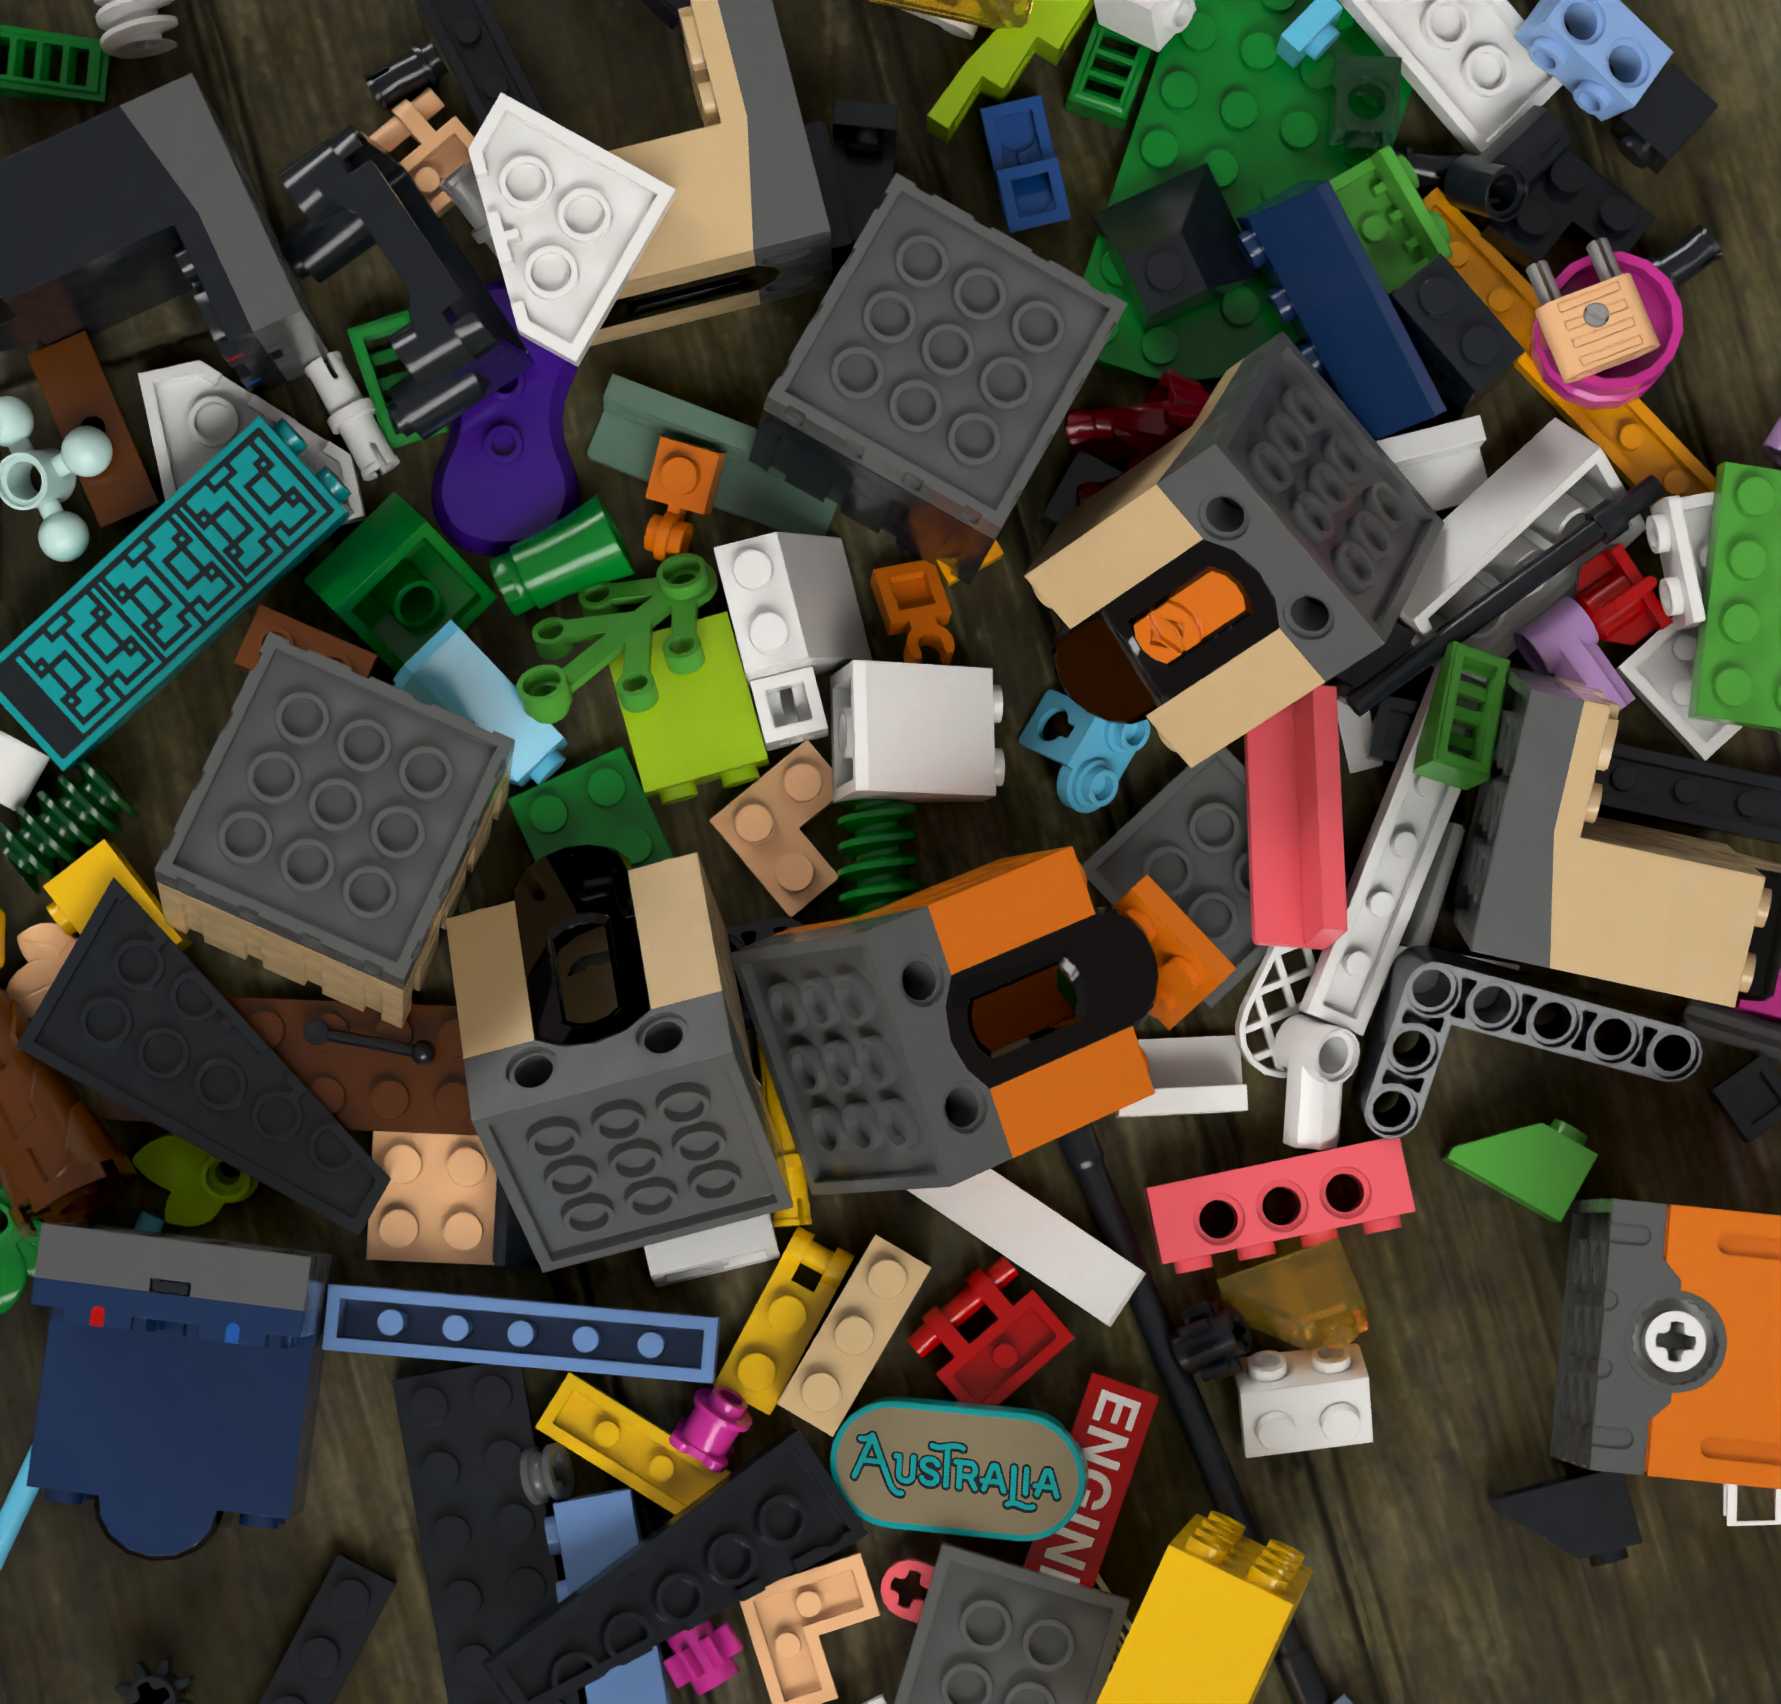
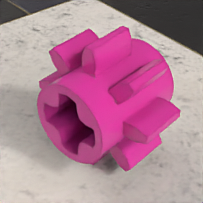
M710 1619L690 1631L684 1630L666 1640L673 1653L664 1658L662 1664L677 1689L691 1682L699 1696L720 1685L740 1671L732 1656L742 1651L744 1646L728 1620L715 1628Z

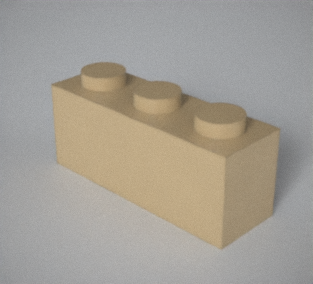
M875 1234L777 1404L833 1437L932 1267Z

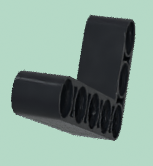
M1416 945L1401 952L1391 967L1352 1084L1351 1098L1354 1107L1375 1134L1383 1138L1392 1139L1407 1135L1415 1128L1421 1117L1451 1025L1664 1082H1679L1690 1077L1700 1065L1703 1051L1700 1040L1676 1015L1667 1010L1438 948ZM1428 970L1439 971L1438 981L1432 989L1424 993L1413 992V984L1421 973ZM1490 986L1499 987L1498 997L1492 1005L1484 1009L1473 1008L1474 999L1481 990ZM1551 1002L1559 1003L1558 1012L1554 1019L1543 1025H1534V1017L1538 1009ZM1611 1018L1618 1019L1617 1029L1612 1036L1602 1041H1594L1595 1031L1602 1022ZM1410 1030L1419 1031L1418 1041L1413 1048L1403 1053L1393 1052V1044L1398 1036ZM1677 1035L1676 1044L1672 1051L1667 1055L1654 1057V1049L1663 1037ZM1387 1091L1399 1092V1099L1390 1110L1384 1112L1373 1111V1104L1382 1093Z

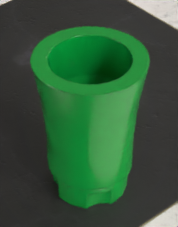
M598 493L560 520L536 534L509 546L510 552L491 559L489 565L495 582L514 616L524 613L536 605L541 609L562 598L601 583L636 574L635 566L620 531Z

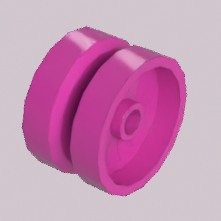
M1623 251L1613 253L1621 273H1631L1659 340L1660 346L1657 349L1586 378L1564 384L1536 316L1530 330L1531 356L1543 382L1563 400L1588 409L1618 408L1642 397L1659 379L1667 365L1674 358L1684 331L1682 303L1670 279L1649 260ZM1588 255L1569 264L1555 279V282L1563 297L1600 283V280Z

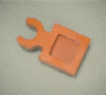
M925 560L873 569L870 585L887 635L906 633L907 640L903 651L904 662L921 664L923 657L920 647L930 646L938 651L942 664L949 665L954 653L955 642L951 633L942 625L949 623L952 610L936 564L932 565Z

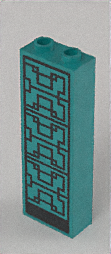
M258 416L0 653V703L62 771L77 768L79 760H85L355 513L345 503V500L352 494L350 490L326 465L319 472L315 470L301 454L308 447V444L285 419L281 418L274 424L269 418Z

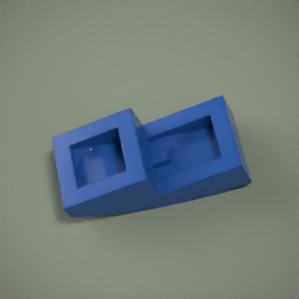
M1036 95L978 109L1008 232L1012 233L1071 219L1058 157H1055L1042 96Z

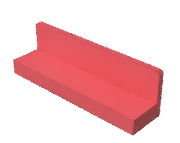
M1320 685L1295 703H1292L1244 734L1252 941L1256 945L1326 950L1348 931L1336 686Z

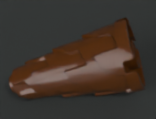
M0 989V1181L12 1208L8 1211L19 1235L23 1237H37V1230L32 1221L43 1218L45 1223H77L122 1197L115 1184L118 1178H122L125 1186H130V1188L134 1186L138 1178L125 1149L119 1150L100 1118L86 1106L68 1076L16 1047L30 1022L17 1000L13 999L10 1001L6 990Z

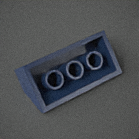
M1329 180L1300 181L1236 217L1243 231L1236 235L1238 246L1253 269L1259 266L1263 269L1272 289L1265 292V296L1274 315L1283 326L1289 322L1291 323L1301 342V345L1297 347L1374 440L1433 418L1447 410Z

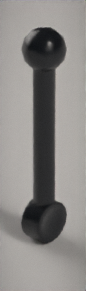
M319 1019L309 1021L303 1029L305 1040L313 1045H322L327 1041L409 1056L419 1065L430 1064L436 1056L434 1045L427 1040H420L415 1044L331 1029L325 1021Z

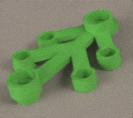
M677 554L660 564L655 578L617 583L605 582L580 591L578 599L584 618L564 620L559 617H550L537 623L532 630V637L539 656L547 660H556L568 655L572 651L574 643L596 642L564 668L556 665H539L523 673L517 682L516 689L524 712L542 724H551L563 719L569 712L573 700L572 693L623 652V675L616 682V689L622 707L634 713L652 708L659 698L657 686L651 673L653 628L671 614L672 635L663 644V652L669 670L675 674L685 675L700 669L705 662V655L700 638L697 635L698 608L707 603L717 591L718 582L713 568L696 554ZM643 603L635 611L618 613L620 605Z

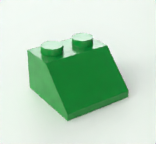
M395 492L382 502L303 580L396 675L403 665L450 620L464 632L498 598L441 535Z

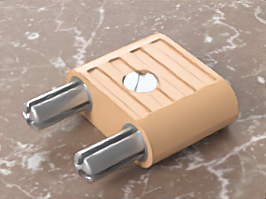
M1605 237L1598 238L1597 242L1596 240L1591 241L1586 247L1600 283L1562 297L1547 261H1538L1537 265L1532 263L1526 269L1540 303V307L1534 312L1564 384L1578 381L1633 360L1660 346L1631 273H1621L1609 241Z

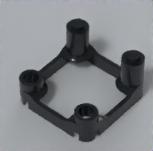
M349 125L279 172L284 186L306 215L283 231L288 244L280 249L290 267L301 280L312 275L317 282L322 283L378 244L408 289L411 322L392 334L389 340L410 374L389 388L393 401L385 406L397 427L406 437L416 432L423 440H426L535 364L526 346L418 185L392 153L355 126ZM449 306L459 320L453 325H450L442 313Z

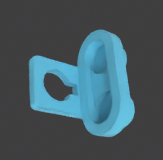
M1050 689L1043 696L1019 737V743L1033 752L1062 764L1057 778L1059 799L1065 806L1075 811L1090 813L1109 804L1113 800L1122 774L1135 752L1141 749L1149 738L1150 723L1146 717L1147 712L1142 702L1124 693L1111 694L1104 698L1096 708H1093ZM1066 711L1068 723L1074 727L1069 737L1059 736L1055 740L1045 741L1043 729L1046 722L1055 713Z

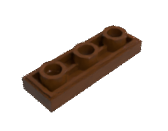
M86 330L28 354L29 362L63 440L70 431L77 427L92 426L97 423L105 424V434L109 437L113 448V456L109 466L102 473L93 477L78 475L100 528L103 531L109 530L159 508L162 505Z

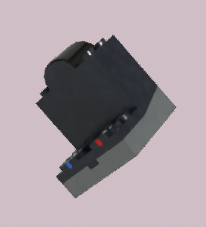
M193 73L0 160V352L20 348L38 340H41L47 347L86 330L89 336H92L194 289L197 294L194 296L196 303L221 355L231 368L234 367L241 382L249 392L259 387H262L264 392H268L305 375V367L321 356L324 363L328 362L326 355L330 351L293 271L280 250L281 245L231 137Z

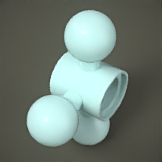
M2 396L0 397V446L8 447L11 455L4 458L0 463V497L8 506L17 510L38 508L43 518L38 531V541L42 551L56 561L68 562L75 560L87 549L90 538L89 530L80 516L64 511L60 503L66 501L73 493L76 485V475L93 477L102 473L109 466L113 456L111 441L102 430L93 426H81L73 429L66 435L62 442L61 451L53 448L34 450L29 440L34 427V417L30 407L19 398ZM33 465L40 472L42 479L39 493L34 489L30 479Z

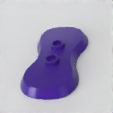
M505 281L484 283V285L526 346L535 364L451 422L449 439L435 471L431 491L432 507L443 533L455 545L467 551L493 557L510 552L509 546L536 534L578 508L579 503L577 475L567 450L563 431L565 400L578 367L519 334ZM450 306L445 309L443 314L450 325L459 321Z

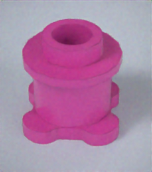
M717 1385L713 1390L700 1388L693 1396L694 1409L688 1419L681 1418L675 1426L676 1430L671 1434L669 1442L678 1451L689 1454L701 1461L708 1469L722 1473L729 1463L728 1460L734 1453L732 1444L740 1432H746L750 1429L752 1418L746 1410L748 1405L742 1396L730 1388Z

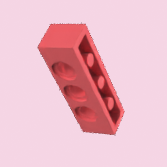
M1400 1137L1396 1139L1382 1138L1143 1188L1158 1264L1173 1262L1176 1274L1213 1267L1211 1254L1236 1249L1239 1261L1275 1254L1274 1241L1299 1236L1302 1248L1338 1241L1337 1228L1362 1223L1364 1235L1402 1227L1400 1215L1416 1211ZM1339 1174L1351 1177L1359 1189L1357 1203L1346 1212H1340L1332 1208L1326 1198V1187L1329 1181ZM1276 1187L1288 1190L1296 1200L1295 1215L1284 1225L1273 1224L1266 1218L1263 1212L1264 1197L1270 1190ZM1214 1200L1226 1203L1234 1215V1224L1230 1232L1224 1237L1217 1239L1208 1236L1202 1230L1199 1222L1202 1208Z

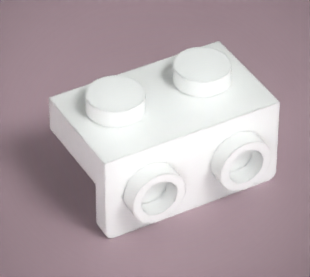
M1714 491L1681 498L1679 495L1665 497L1650 506L1651 516H1648L1646 520V533L1650 548L1655 554H1660L1664 578L1660 580L1659 584L1661 604L1665 614L1669 617L1673 616L1676 631L1697 627L1699 623L1704 622L1706 619L1702 593Z
M1329 1342L1311 1349L1287 1352L1265 1350L1254 1353L1251 1356L1239 1357L1243 1371L1235 1374L1234 1378L1238 1390L1241 1437L1245 1458L1373 1442L1369 1376L1358 1344Z

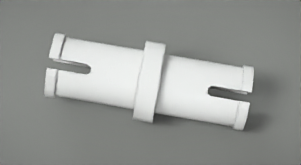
M340 351L330 352L326 355L328 362L324 363L321 356L307 365L304 372L312 381L330 414L327 424L333 434H341L361 471L363 480L370 481L376 479L378 475L375 471L379 469L381 474L384 475L394 469L400 463V460L393 453L374 418L375 410H377L370 398H363L343 361Z

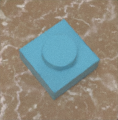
M1314 0L1281 34L1275 52L1293 69L1306 55L1314 61L1319 59L1341 33L1335 26L1343 6L1336 0Z

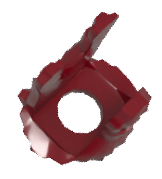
M1170 368L1168 372H1163L1158 384L1143 403H1133L1113 409L1085 410L1075 408L1068 411L1066 422L1064 423L1066 437L1070 444L1073 445V450L1076 451V454L1080 448L1107 464H1111L1123 457H1135L1121 474L1123 475L1194 424L1211 396L1208 393L1209 387ZM1120 476L1108 479L1102 483L1085 482L1077 486L1076 498L1078 506Z

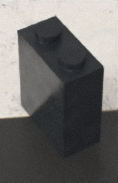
M1441 253L1390 296V300L1446 409L1455 420L1498 386L1525 352L1522 346Z

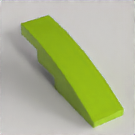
M1027 0L996 29L963 65L928 113L926 131L948 144L980 92L1002 104L1035 53L1057 66L1095 6L1094 0Z

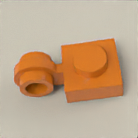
M660 436L645 496L647 499L668 504V509L664 516L655 513L646 528L644 549L653 552L654 559L663 562L671 556L688 553L693 537V525L684 522L686 511L702 515L711 514L726 457L725 452L670 436Z

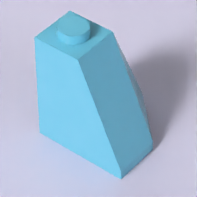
M452 620L416 652L393 679L395 682L394 687L414 695V699L429 706L433 703L474 721L475 726L490 733L496 731L514 739L515 745L510 784L524 788L533 779L540 785L549 779L566 760L560 753L568 745L565 738L552 724L539 723L524 712L517 689L513 683Z

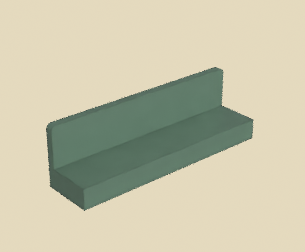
M612 373L603 395L604 411L587 451L589 460L649 482L660 436H670L726 453L713 507L778 532L826 536L838 504L828 498L821 502L785 482L786 474L773 467L766 471L748 461L757 428Z

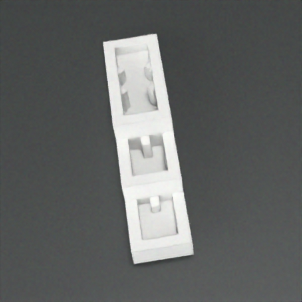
M988 1169L951 1187L907 1190L1109 1327L1112 1326L1146 1274L1140 1268L992 1169Z

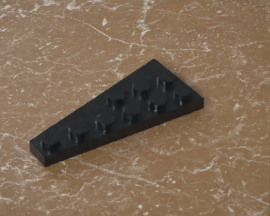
M113 877L16 1047L360 1236L391 1179Z

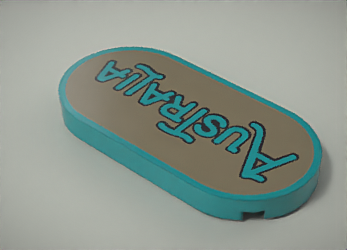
M883 1397L872 1401L854 1412L843 1423L833 1441L830 1456L832 1479L854 1513L874 1525L893 1529L1011 1541H1034L1056 1533L1071 1520L1083 1502L1088 1486V1464L1085 1453L1077 1439L1074 1441L1072 1435L1064 1429L1065 1426L1053 1416L1045 1412L1026 1408L911 1397Z

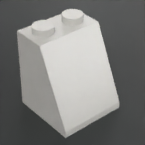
M773 532L714 547L750 692H752L750 681L809 666H813L814 674L819 675L839 670L852 660L872 661L841 538Z
M852 660L830 676L833 803L878 799L897 800L906 803L984 802L996 796V786H1002L1004 782L1005 758L1002 748H995L994 723H1000L1002 720L1003 693L1000 685H993V668Z

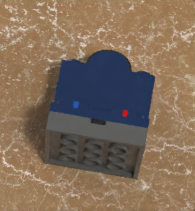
M84 1222L42 1223L30 1304L49 1306L48 1319L50 1322L26 1486L44 1488L43 1500L51 1502L83 1504V1500L94 1499L95 1518L106 1538L126 1554L149 1561L177 1560L214 1542L231 1525L235 1513H240L239 1524L244 1526L278 1529L279 1524H286V1519H291L304 1510L325 1350H322L328 1284L335 1283L338 1255L163 1232L156 1233Z

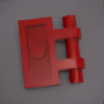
M1003 1255L986 1270L982 1271L978 1267L964 1279L968 1285L940 1310L936 1305L933 1306L921 1317L925 1323L906 1339L922 1359L941 1342L953 1354L954 1357L935 1374L959 1402L998 1406L1075 1339L1033 1289L1027 1292L1014 1305L1008 1301L1001 1290L1016 1278L1019 1273ZM986 1304L998 1319L973 1341L968 1343L958 1332L957 1328Z

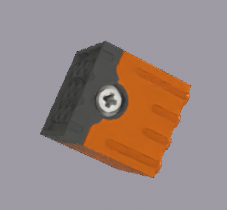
M1622 1199L1573 1200L1571 1203L1570 1232L1549 1456L1595 1471L1781 1489V1216Z

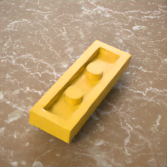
M571 1371L535 1426L536 1429L674 1515L678 1514L732 1473L727 1468L722 1473L712 1471L691 1455L678 1451L669 1442L671 1433Z

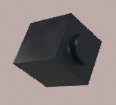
M1671 63L1645 91L1635 107L1627 110L1620 118L1611 134L1619 140L1616 146L1630 163L1640 169L1648 166L1657 175L1708 121L1719 105Z

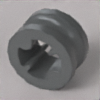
M556 1442L547 1444L543 1450L537 1446L524 1449L520 1458V1478L529 1501L539 1505L548 1503L551 1497L557 1501L569 1499L574 1489V1470L571 1458L564 1445Z

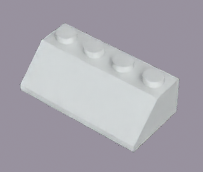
M1555 417L1443 520V528L1396 621L1416 633L1411 641L1413 646L1586 521L1585 513L1606 498L1614 501L1627 492L1602 448ZM1638 514L1628 522L1629 530L1608 545L1621 543L1625 549L1646 530V524L1641 515ZM1600 542L1462 644L1506 659L1517 649L1513 638L1514 632L1564 596L1572 598L1578 567L1608 545ZM1437 661L1434 664H1432L1434 669L1437 664Z

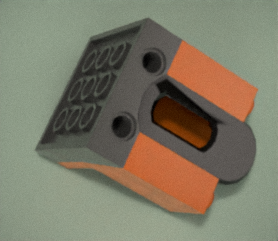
M1073 846L1000 858L859 917L792 927L729 953L812 1195L951 1187L1155 1094L1148 1073L1149 1062L1145 1052L1139 1046L1134 1029L1147 1020L1156 1002L1159 972L1155 951L1144 929L1128 913L1110 906L1093 908L1087 890L1086 873L1077 860ZM1057 968L1074 988L1076 1000L1074 1009L1057 988Z

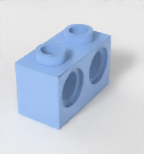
M1540 0L1513 36L1528 51L1530 59L1536 66L1551 73L1573 94L1574 101L1581 109L1595 115L1601 122L1635 107L1673 53L1620 0ZM1564 20L1568 24L1571 34L1567 31ZM1609 64L1612 66L1614 70L1615 77L1613 76L1610 70Z

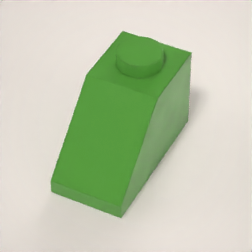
M1554 1118L1550 1127L1544 1123H1535L1447 1147L1440 1159L1546 1220L1561 1222L1598 1154L1584 1147L1588 1139L1586 1134Z

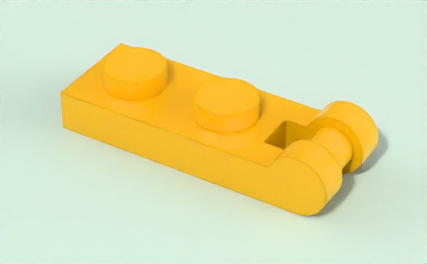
M800 1226L794 1232L714 1383V1386L720 1385L732 1389L742 1396L747 1404L768 1415H771L855 1257V1255L840 1247L833 1252L813 1241L815 1234ZM800 1263L823 1275L814 1292L792 1280Z

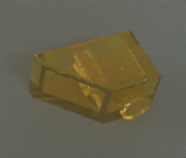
M1339 1237L1217 1279L1223 1310L1234 1307L1242 1314L1249 1327L1307 1351L1321 1346L1327 1349L1345 1346L1354 1341L1359 1336V1333L1369 1330L1366 1304Z

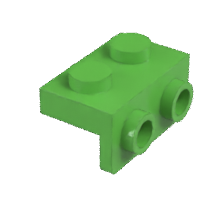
M1390 145L1380 149L1370 158L1329 181L1388 295L1396 291L1440 253L1446 260L1453 256L1448 246L1451 243V235L1447 225L1436 211H1428L1416 190L1419 188V180L1414 168L1403 155L1396 156Z

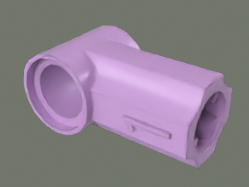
M1564 596L1514 632L1513 638L1518 651L1536 673L1581 682L1585 686L1598 688L1605 694L1604 698L1611 699L1619 704L1620 710L1636 699L1597 645L1599 636L1592 620L1584 609L1569 596Z

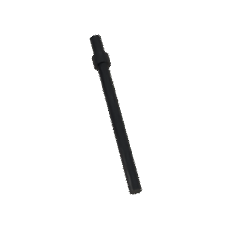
M1650 474L1616 500L1611 501L1606 498L1585 513L1586 521L1347 694L1345 699L1350 708L1357 716L1361 717L1445 655L1449 643L1452 641L1463 643L1600 542L1608 545L1629 530L1628 522L1665 495L1662 484L1655 476Z

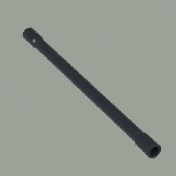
M1092 1123L1056 1138L1068 1168L1076 1176L1103 1244L1146 1273L1129 1298L1128 1303L1214 1510L1242 1523L1246 1527L1243 1536L1264 1545L1193 1374H1188L1181 1367L1175 1356L1171 1340L1174 1328L1106 1168L1104 1152ZM1293 1615L1275 1655L1276 1667L1292 1704H1329L1333 1701L1313 1652L1305 1643Z

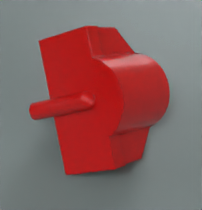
M1621 543L1608 545L1578 567L1572 599L1584 609L1592 620L1598 632L1599 640L1633 646L1655 630H1663L1673 623L1671 618L1665 614L1661 603L1652 591L1657 585V579L1654 576L1643 577Z

